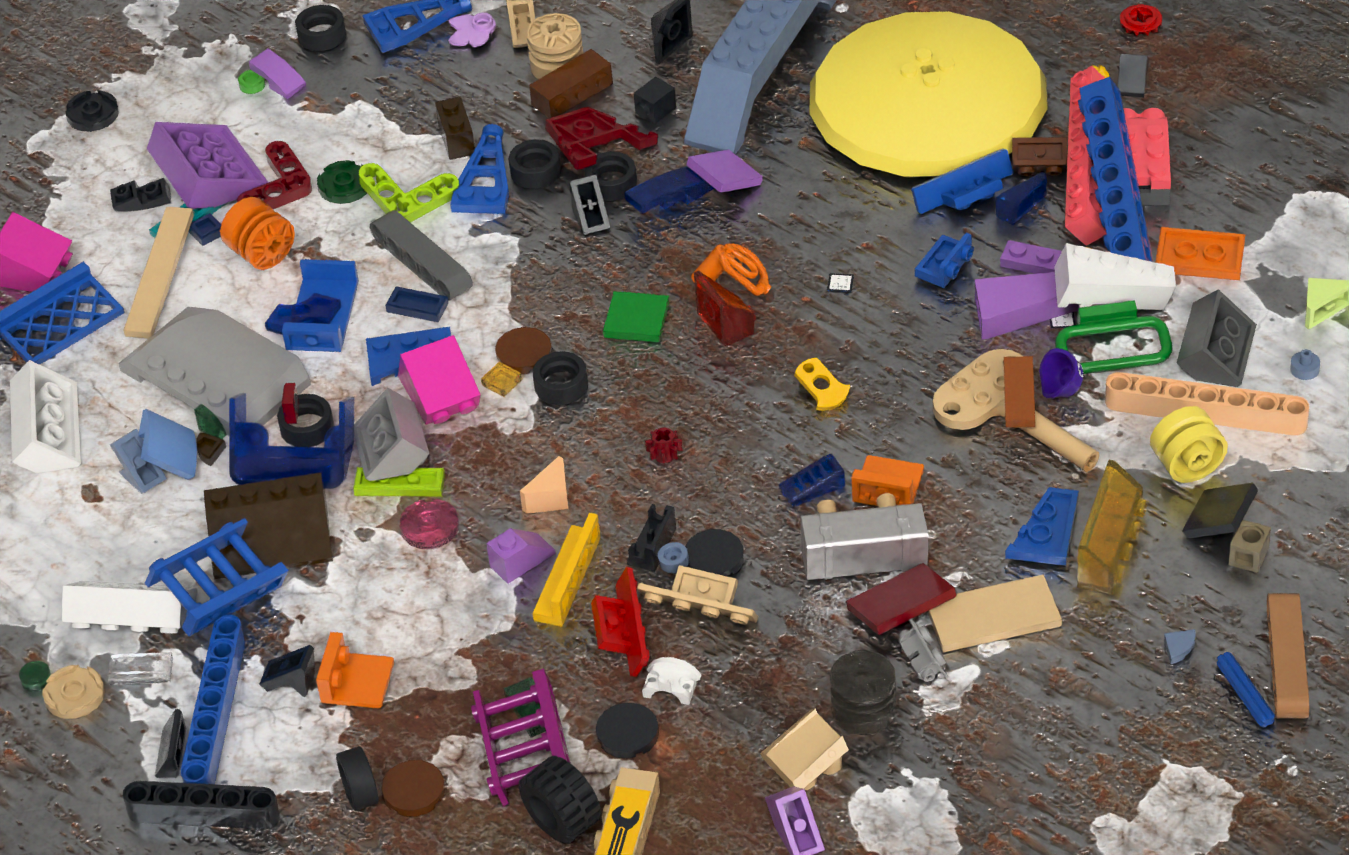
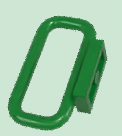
M1135 300L1078 308L1077 325L1062 329L1055 339L1056 348L1068 351L1067 340L1071 337L1151 327L1157 331L1161 344L1159 352L1080 363L1083 374L1159 364L1166 361L1173 351L1166 323L1154 316L1137 317Z

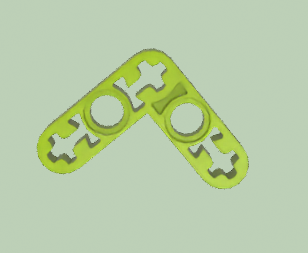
M367 163L359 170V183L384 213L387 214L392 210L397 211L396 204L398 203V208L401 210L398 213L410 223L451 201L453 192L459 186V180L455 175L443 173L404 193L378 164ZM384 190H389L394 193L391 197H382L379 195L380 192ZM422 195L432 198L426 203L417 200Z

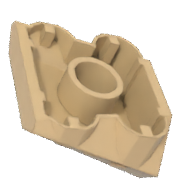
M812 709L760 754L766 763L790 787L795 786L809 790L816 785L817 777L821 773L831 775L841 770L842 755L849 749L843 736H840L817 713L816 709Z

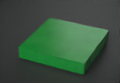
M614 291L603 329L604 338L660 342L670 303L669 296Z

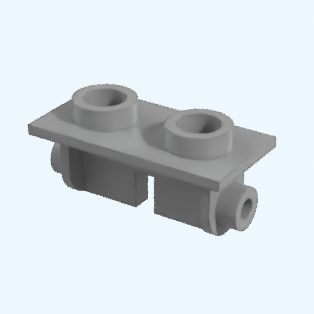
M911 618L910 622L913 628L900 632L899 643L909 659L918 655L910 661L917 676L925 682H930L935 678V674L941 672L947 678L948 675L942 666L947 663L937 647L932 649L930 645L934 641L933 637L925 625L919 628Z

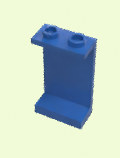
M301 259L300 268L303 280L292 322H284L282 328L286 350L341 352L359 282L355 261Z

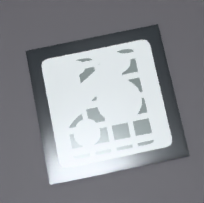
M830 273L827 291L852 292L854 274Z
M1074 312L1050 319L1051 328H1066L1076 325Z

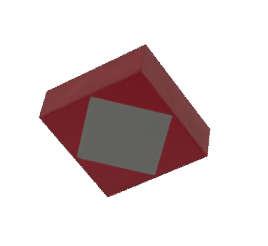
M285 383L283 388L282 408L287 424H297L299 398L296 383Z

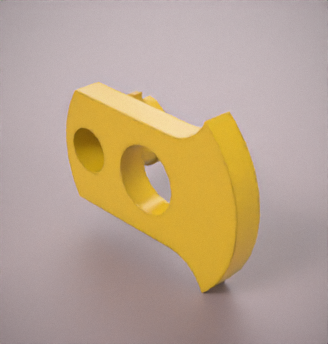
M811 358L802 362L794 373L796 379L816 400V410L827 411L835 409L848 396L850 385L840 383L818 358ZM822 378L828 382L829 387L820 390L813 383L816 379Z

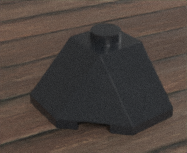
M674 0L651 17L656 63H662L693 37L690 0Z

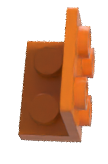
M872 455L866 456L862 470L854 469L851 477L852 502L877 506V498L882 494L890 493L895 496L896 505L913 504L924 472V465Z
M330 632L316 678L321 703L381 708L393 670L394 658L349 653V646H345L343 633Z

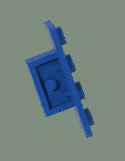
M1002 148L913 187L911 191L917 212L922 214L943 204L956 210H963L969 208L974 201L993 197L995 192L1004 189L1001 179L1013 174L1008 151Z

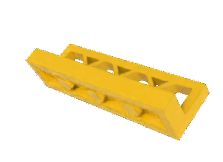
M589 513L583 527L571 525L533 611L534 621L563 627L601 538L598 514Z

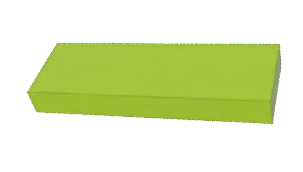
M357 467L353 488L354 496L442 497L445 471L444 468H416L411 474L369 481L365 479L363 467Z

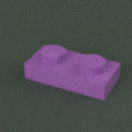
M1008 240L1000 258V267L1033 274L1055 272L1054 267L1062 251Z

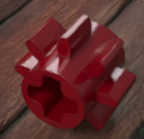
M666 427L658 428L654 432L651 431V439L645 440L646 451L650 452V459L663 464L672 462L674 459L677 460V451H683L682 439H678L677 431H672Z

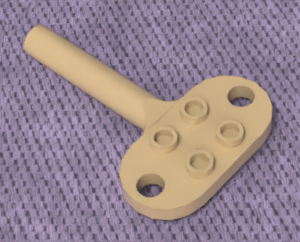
M1006 349L991 350L980 355L941 385L934 393L933 412L935 418L942 425L960 430L975 428L994 416L1005 418L1004 357H1022V355ZM949 410H955L958 413L950 415L945 412ZM1035 411V427H1019L1085 472L1092 470L1098 462V451L1037 411Z

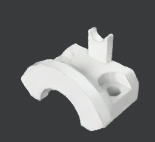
M674 657L654 659L647 668L649 673L642 689L643 697L651 698L657 691H666L675 695L681 704L689 705L697 684L696 681L700 680L701 673L686 661Z

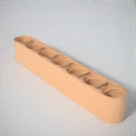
M1123 372L1112 373L1106 379L1105 404L1109 409L1118 412L1164 418L1173 411L1183 407L1197 406L1205 410L1214 425L1286 435H1300L1308 428L1309 403L1306 399L1299 396Z

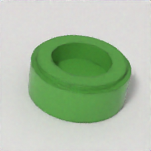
M247 70L238 77L239 88L243 93L255 94L262 91L265 87V79L252 70Z

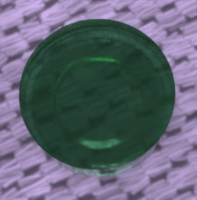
M42 661L29 662L19 672L21 684L28 691H39L45 688L46 680L51 675L49 666Z

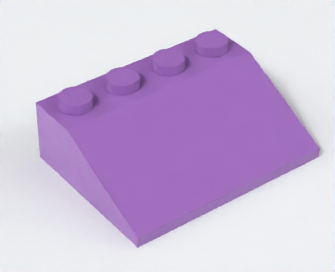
M155 122L147 150L188 208L197 210L196 208H215L236 200L243 192L269 183L227 125Z

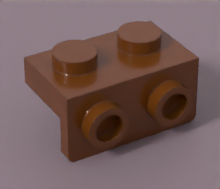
M1067 137L1012 138L1013 172H1018L1020 176H1032L1035 172H1046V175L1058 176L1062 172H1067Z

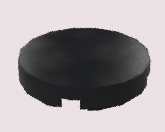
M97 90L98 93L84 91L75 95L66 105L67 122L72 128L86 132L108 127L116 120L119 114L115 97L102 90Z
M708 529L699 532L691 537L685 545L689 555V564L687 566L689 568L726 576L732 572L734 575L744 563V549L740 539L733 533L725 530Z
M622 703L610 707L598 718L596 725V736L601 744V748L606 753L617 758L629 759L636 757V754L641 752L645 754L656 744L659 735L656 716L649 708L637 703Z

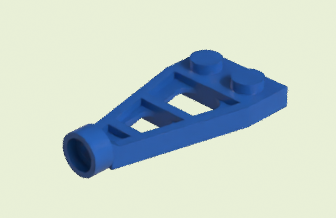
M419 0L387 6L362 15L366 28L381 52L384 53L408 44L458 14L463 15L471 12L472 5L470 0ZM437 8L441 10V12L429 19H426L422 11ZM407 15H414L417 18L418 22L405 30H401L395 22L396 18Z
M488 124L483 127L481 139L458 178L459 186L453 192L450 204L452 213L506 214L509 190L501 144L504 132L500 126ZM481 158H496V166L479 165ZM475 177H494L495 179L494 187L471 186Z

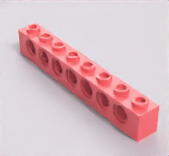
M1093 66L1077 72L1070 82L1065 228L1086 246L1107 234L1106 228L1103 227L1099 217L1102 207L1095 195L1098 185L1091 174V167L1094 164L1086 148V145L1089 144V138L1085 135L1082 126L1085 116L1081 113L1078 105V100L1081 99L1080 87L1105 79Z

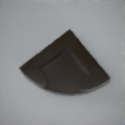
M200 432L197 437L198 455L205 464L212 466L226 448L225 440Z

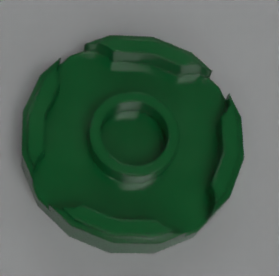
M345 160L326 166L324 172L321 175L319 173L317 177L318 192L322 198L332 203L345 204L357 201L365 196L367 192L359 183V170L363 165H356L355 161Z

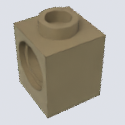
M1242 520L1230 544L1229 565L1258 573L1269 549L1271 527Z

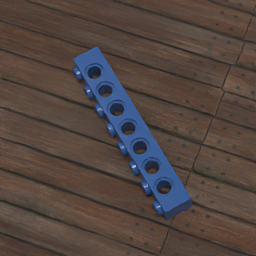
M1107 77L1080 87L1081 99L1078 100L1080 111L1085 116V121L1082 122L1083 130L1089 138V144L1086 145V148L1094 164L1091 167V174L1098 185L1095 195L1102 207L1099 217L1107 235L1103 236L1107 250L1111 253L1153 262L1121 93L1111 77Z

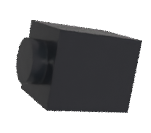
M654 77L634 92L635 113L641 118L656 124L677 108L675 87Z

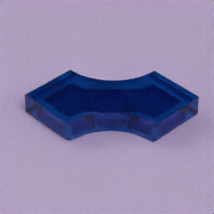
M314 293L307 300L297 304H279L265 322L266 330L283 335L282 328L284 322L330 324L341 308L340 299Z

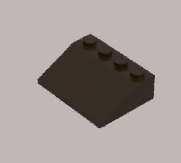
M321 473L204 490L208 537L219 532L225 524L229 522L236 523L245 518L248 524L241 538L265 566L272 567L282 562L286 568L333 561L326 494ZM232 544L219 550L240 575L255 573ZM212 561L214 579L226 578Z

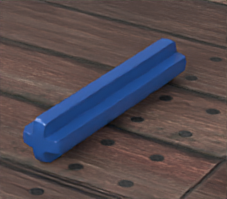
M1230 652L1220 654L1217 657V666L1256 722L1261 727L1272 725L1275 714L1233 654Z

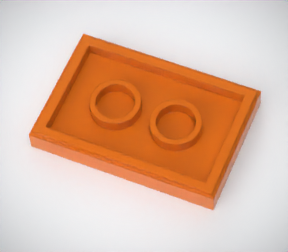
M1161 227L1155 263L1173 266L1175 275L1240 280L1245 234Z

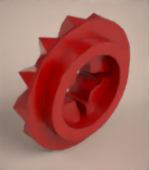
M1144 4L1132 5L1121 12L1120 25L1126 29V33L1134 32L1136 36L1139 34L1148 36L1149 32H1157L1158 27L1162 26V15L1158 9Z

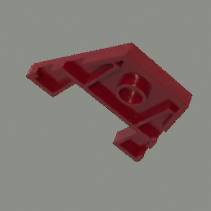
M584 107L546 119V131L576 170L596 164L597 154L589 148L597 145H606L610 141L622 138L638 150L658 143L657 133L650 131L648 135L638 131L639 126L631 123L621 125L616 123V117L590 107Z

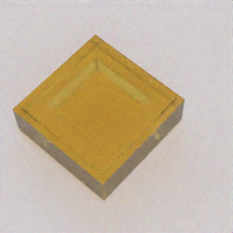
M498 362L481 378L482 386L503 397L522 381L520 372L501 362Z

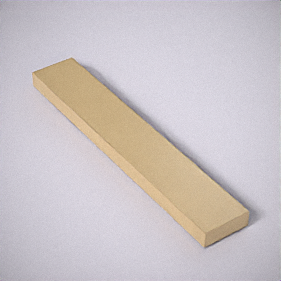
M166 207L123 330L125 337L149 339L154 335L194 217L192 208Z

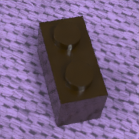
M461 96L435 102L438 127L449 160L471 156L475 150L473 132Z

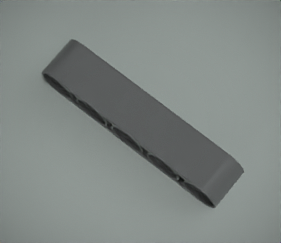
M392 210L370 223V231L375 240L439 295L448 296V301L473 286L472 279L463 266L396 210Z

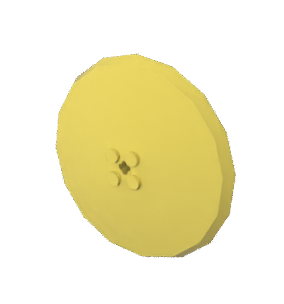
M905 12L864 24L833 45L810 82L809 114L825 141L859 165L904 177L940 176L1002 148L1006 149L1008 154L1012 153V138H1031L1048 109L1046 77L1023 42L990 21L953 12Z

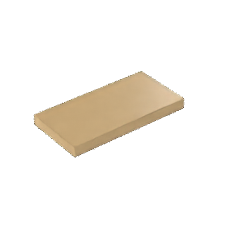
M1044 574L957 593L955 598L927 611L943 653L1062 626V618Z

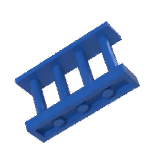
M245 518L236 523L229 522L225 524L219 532L165 560L160 558L149 567V574L145 585L150 587L163 581L187 610V617L182 629L189 637L214 624L215 620L220 616L232 614L275 591L284 582L289 571L282 562L272 567L265 566L241 538L248 524ZM232 544L253 569L256 576L250 579L242 578L219 550ZM209 556L230 581L233 588L226 592L219 590L196 562ZM186 569L210 597V600L203 604L200 602L196 603L173 574Z

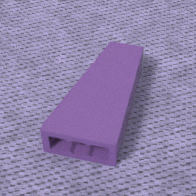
M1055 272L975 279V304L982 339H989L1076 312L1080 308L1079 304L1070 303L1067 307H1057Z

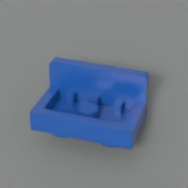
M965 233L960 241L942 234L915 267V277L945 288L951 279L957 277L962 265L972 258L974 252L972 235Z

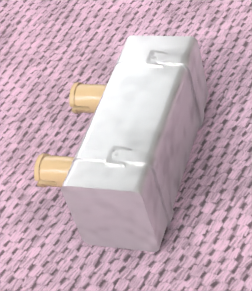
M885 493L877 498L878 508L836 512V503L833 500L826 499L817 504L819 514L801 516V552L807 580L823 578L827 580L833 579V577L897 570L908 571L922 563L928 566V530L922 503L896 505L895 496Z

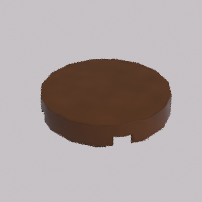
M521 327L504 333L497 340L495 352L499 365L504 370L515 374H528L530 370H533L540 358L552 353L550 338L543 331L531 327Z
M408 760L397 764L387 772L382 780L381 791L384 802L390 810L392 808L397 811V814L402 816L417 817L429 813L435 809V805L439 800L440 802L442 801L445 794V782L441 771L434 764L423 760Z

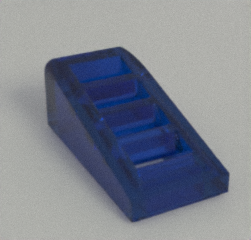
M1041 172L997 196L996 216L1011 225L1020 220L1047 195L1046 174Z
M831 453L780 483L779 489L790 505L795 507L845 487V472ZM798 487L801 492L797 494L793 488Z

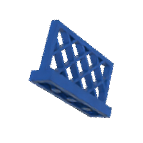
M83 261L1 310L0 340L4 339L26 363L30 360L40 365L124 314V308L91 275L90 267ZM90 286L96 291L95 297L80 295V292ZM63 302H73L72 310L57 309V306ZM78 303L93 304L92 311H77ZM98 304L110 305L113 309L108 313H96ZM42 315L50 316L49 324L34 323V320ZM55 316L70 318L69 325H54ZM75 318L90 319L89 324L84 327L73 326ZM19 329L27 330L26 338H16L11 334ZM32 330L46 331V339H30ZM52 332L67 333L66 338L61 341L50 340ZM28 347L44 348L42 353L32 358L28 353Z

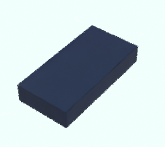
M396 286L385 306L388 313L439 322L449 303L448 296Z

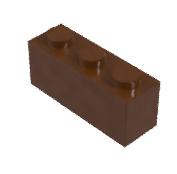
M592 49L586 51L529 85L531 105L548 118L565 113L613 84L611 63Z

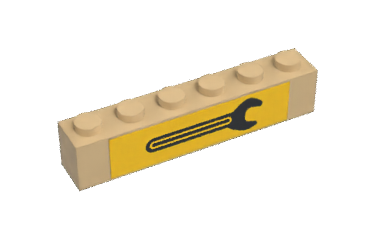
M620 767L617 780L613 779L610 785V804H605L603 808L602 830H597L595 835L594 848L596 851L594 855H642L660 794L657 772Z

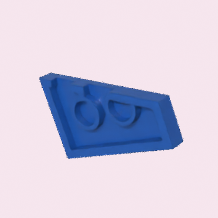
M450 327L366 338L371 385L374 386L381 383V378L391 374L397 377L400 354L451 336Z
M1049 487L1032 511V516L1027 524L1023 525L1018 531V537L1014 543H1010L1005 550V558L1066 566L1079 491Z

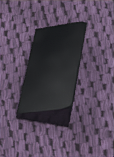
M175 709L163 727L155 770L156 778H177L179 776L186 734V726L180 709Z

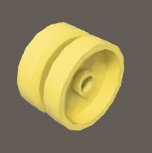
M1197 406L1183 407L1173 411L1156 425L1150 436L1152 450L1163 463L1173 480L1180 483L1194 482L1206 477L1223 462L1227 454L1228 443L1224 436L1215 427L1205 410Z

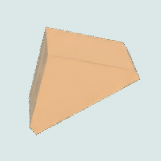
M558 456L520 490L522 511L525 513L569 509L564 460L562 457Z

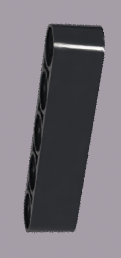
M134 781L129 783L123 790V799L128 816L137 823L269 829L274 827L280 820L276 795L273 790L267 787Z

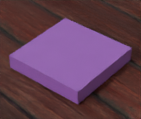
M729 149L689 156L686 164L720 193L759 186L763 179L762 175Z

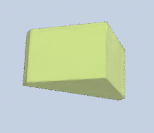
M1308 278L1305 327L1311 329L1349 306V280Z

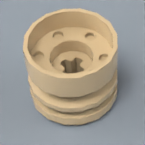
M545 14L533 20L526 30L531 72L537 79L542 78L583 54L580 24L575 18L567 14Z

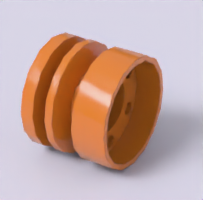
M248 197L234 204L226 213L221 224L220 235L221 240L236 254L241 255L254 268L265 270L274 267L286 257L293 245L295 231L294 226L285 217L275 212L261 199Z

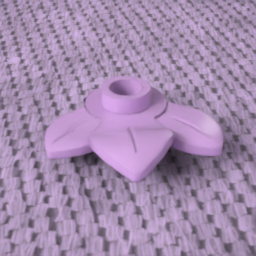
M478 13L474 16L466 14L448 20V22L457 31L448 41L450 44L459 47L466 46L469 43L474 48L481 46L489 40V34L496 29V22L488 13Z

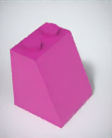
M12 212L0 231V287L33 292L60 276L62 272L59 269L61 266L66 268L72 258L73 253L69 251L72 240Z
M454 335L400 354L398 377L410 399L415 403L416 409L425 425L432 422L440 424L447 421L451 415L459 412L467 414L477 408L481 394Z

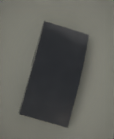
M164 178L149 182L141 187L133 180L110 189L114 211H138L171 203L169 187Z

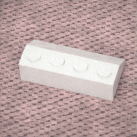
M29 360L10 380L12 463L35 473L78 467L81 464L77 382Z
M88 581L63 585L62 622H72V628H90V623L101 624V629L119 630V625L130 626V631L146 632L149 631V627H160L161 633H178V628H182L187 617V610L167 586L152 585L147 587L144 584ZM184 587L195 601L197 587Z

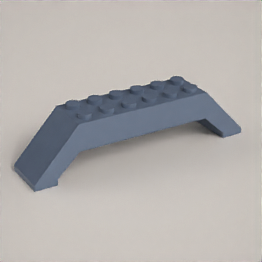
M746 0L703 62L684 138L685 145L711 152L729 149L736 155L745 141L744 135L754 99L814 8L820 7L831 10L837 0Z

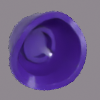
M1051 349L1045 354L1039 369L1043 396L1050 399L1073 396L1082 385V365L1072 353L1064 349Z

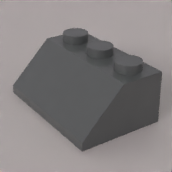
M1217 289L1193 302L1177 364L1196 381L1238 387L1242 384L1257 324Z

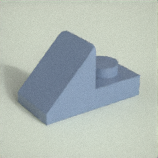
M134 429L111 443L110 446L123 466V469L119 471L120 474L143 494L167 478L160 467L140 459L144 440L138 436L139 431Z

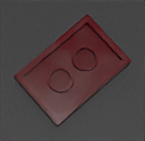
M922 563L847 600L846 604L852 614L880 635L911 618L955 598L957 595L954 586Z

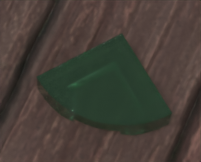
M200 404L194 409L198 429L201 432L220 439L227 435L219 419L206 406Z

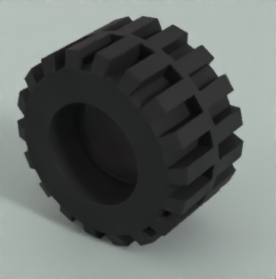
M553 755L548 757L519 780L518 788L526 810L546 834L560 843L570 844L600 820L602 814L600 803L590 783L576 767L561 757Z

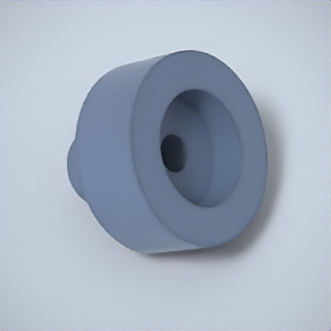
M1304 349L1292 356L1290 371L1298 379H1314L1320 372V359L1312 351Z
M672 542L660 548L658 560L662 570L676 574L679 565L688 566L689 555L687 548L683 544Z

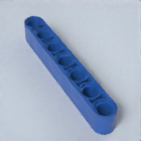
M226 614L220 616L213 625L181 766L183 783L215 784L245 648L241 621L235 615Z

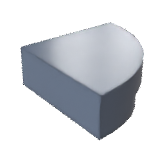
M1195 629L1164 633V643L1171 664L1185 659V656L1194 648Z

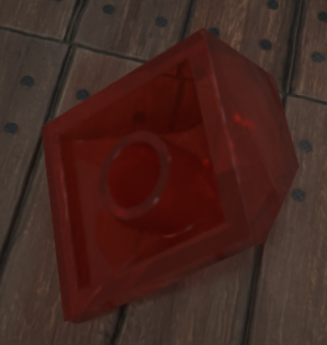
M694 272L697 314L721 343L726 347L755 334L754 321H756V315L750 305L746 306L739 296L702 272Z

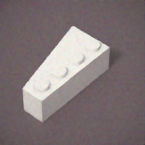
M1068 243L1065 244L1054 267L1057 307H1067L1070 303L1079 304V307L1082 308L1090 307L1092 304H1112L1135 300L1137 309L1164 310L1176 288L1173 266Z

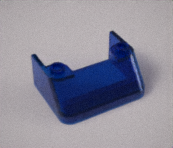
M239 393L229 398V474L236 484L242 485L314 473L322 474L324 489H334L345 481L354 445L353 396L339 401V425L331 427L326 432L324 447L269 446L267 429L260 423L246 422V393Z

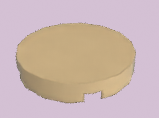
M79 665L60 668L51 674L46 680L47 684L42 691L46 708L54 716L63 719H76L90 714L98 708L105 694L101 675L91 667L87 666L86 669L80 668Z

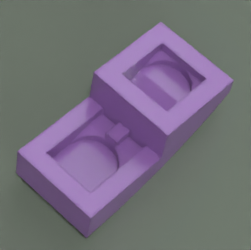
M268 48L249 61L250 70L268 80L269 88L286 99L306 86V81L297 71Z

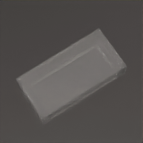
M172 652L111 655L108 673L109 685L170 683L173 665Z

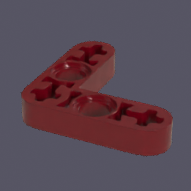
M274 141L266 146L265 153L267 162L278 179L243 192L237 197V202L248 197L263 198V202L272 209H276L308 196L312 192L311 179L289 145L283 141ZM288 167L295 168L294 170L288 172L282 171L284 168ZM274 192L281 193L279 196L276 197L268 196L269 194Z

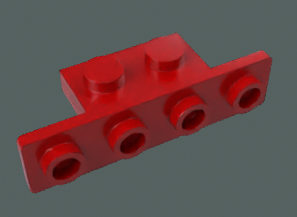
M626 567L615 586L617 599L595 595L591 602L598 649L627 654L630 676L637 677L642 668L648 664L649 650L646 649L645 626L642 625L641 620L642 607L637 597L638 583L634 579L633 568Z

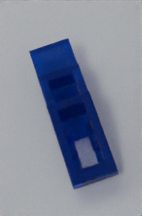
M686 166L666 172L625 192V199L639 212L644 214L657 205L667 209L680 200L688 205L715 188Z

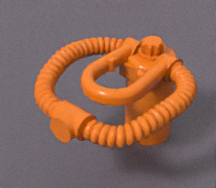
M734 243L718 244L691 275L693 282L704 290H708L724 271L740 282L754 296L766 295L772 287L769 284L766 269L760 259L748 248ZM741 262L746 264L750 268L751 272L744 268ZM759 272L760 279L755 286L747 278L754 279Z

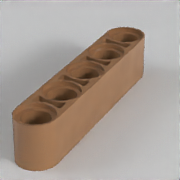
M1268 593L1267 622L1275 718L1308 719L1309 692L1300 594Z

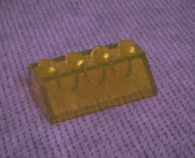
M1108 460L1078 547L1077 588L1110 595L1114 594L1117 583L1122 584L1125 575V566L1123 564L1124 561H1130L1133 544L1130 543L1132 539L1136 540L1140 529L1138 519L1139 517L1144 518L1147 508V500H1143V486L1114 460Z

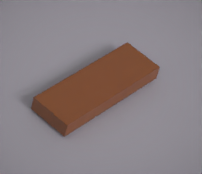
M1033 356L1004 357L1006 427H1035Z

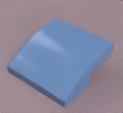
M148 409L143 410L138 434L139 437L144 438L140 459L187 480L195 477L197 446L194 431Z

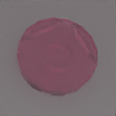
M424 499L409 505L400 517L399 526L402 538L409 545L418 549H434L449 543L455 537L459 528L456 509L450 503L440 499H432L433 502H425Z

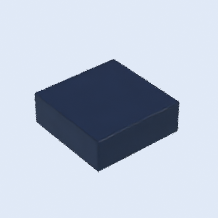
M209 213L192 222L189 233L204 246L221 237V223Z

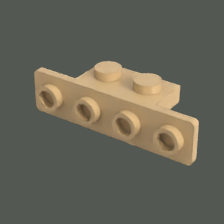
M679 565L672 590L638 583L637 590L644 596L643 599L650 603L661 604L662 601L673 603L672 606L683 611H690V607L700 609L703 615L718 618L719 614L729 616L731 621L742 625H747L748 621L755 623L758 621V615L754 610L732 605L738 586L736 578Z

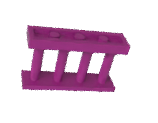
M544 668L532 672L535 685L530 686V690L485 704L480 691H473L475 704L471 705V710L475 722L480 723L491 772V777L487 778V783L492 796L498 795L503 806L509 804L506 788L518 785L519 780L539 764L504 776L500 764L544 749L547 752L551 751L553 756L561 757L571 764L553 687ZM533 701L536 704L540 703V708L536 709L534 714L495 727L491 725V715ZM538 725L546 729V732L542 733L540 738L497 752L496 739Z

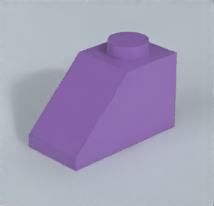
M512 528L486 543L490 568L507 584L556 554L555 549L539 534Z
M793 786L765 797L774 826L790 855H814L825 850L805 789Z

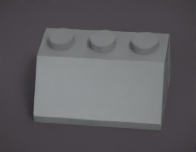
M387 388L352 426L365 479L369 481L411 474L419 465L425 462L429 455L415 403L390 388Z

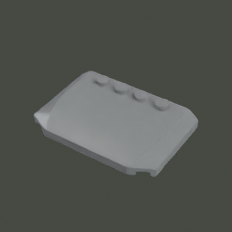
M188 306L119 362L121 372L140 383L144 379L153 383L218 422L221 432L241 444L278 413L279 407L282 405L285 383H296L298 395L311 385L309 375L297 355L219 310Z

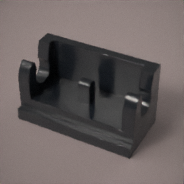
M655 504L650 506L648 519L636 543H632L628 550L627 565L653 572L656 571L659 565L658 551L662 546L670 543L676 531L675 509L672 506L666 505L663 513L664 516L656 513Z

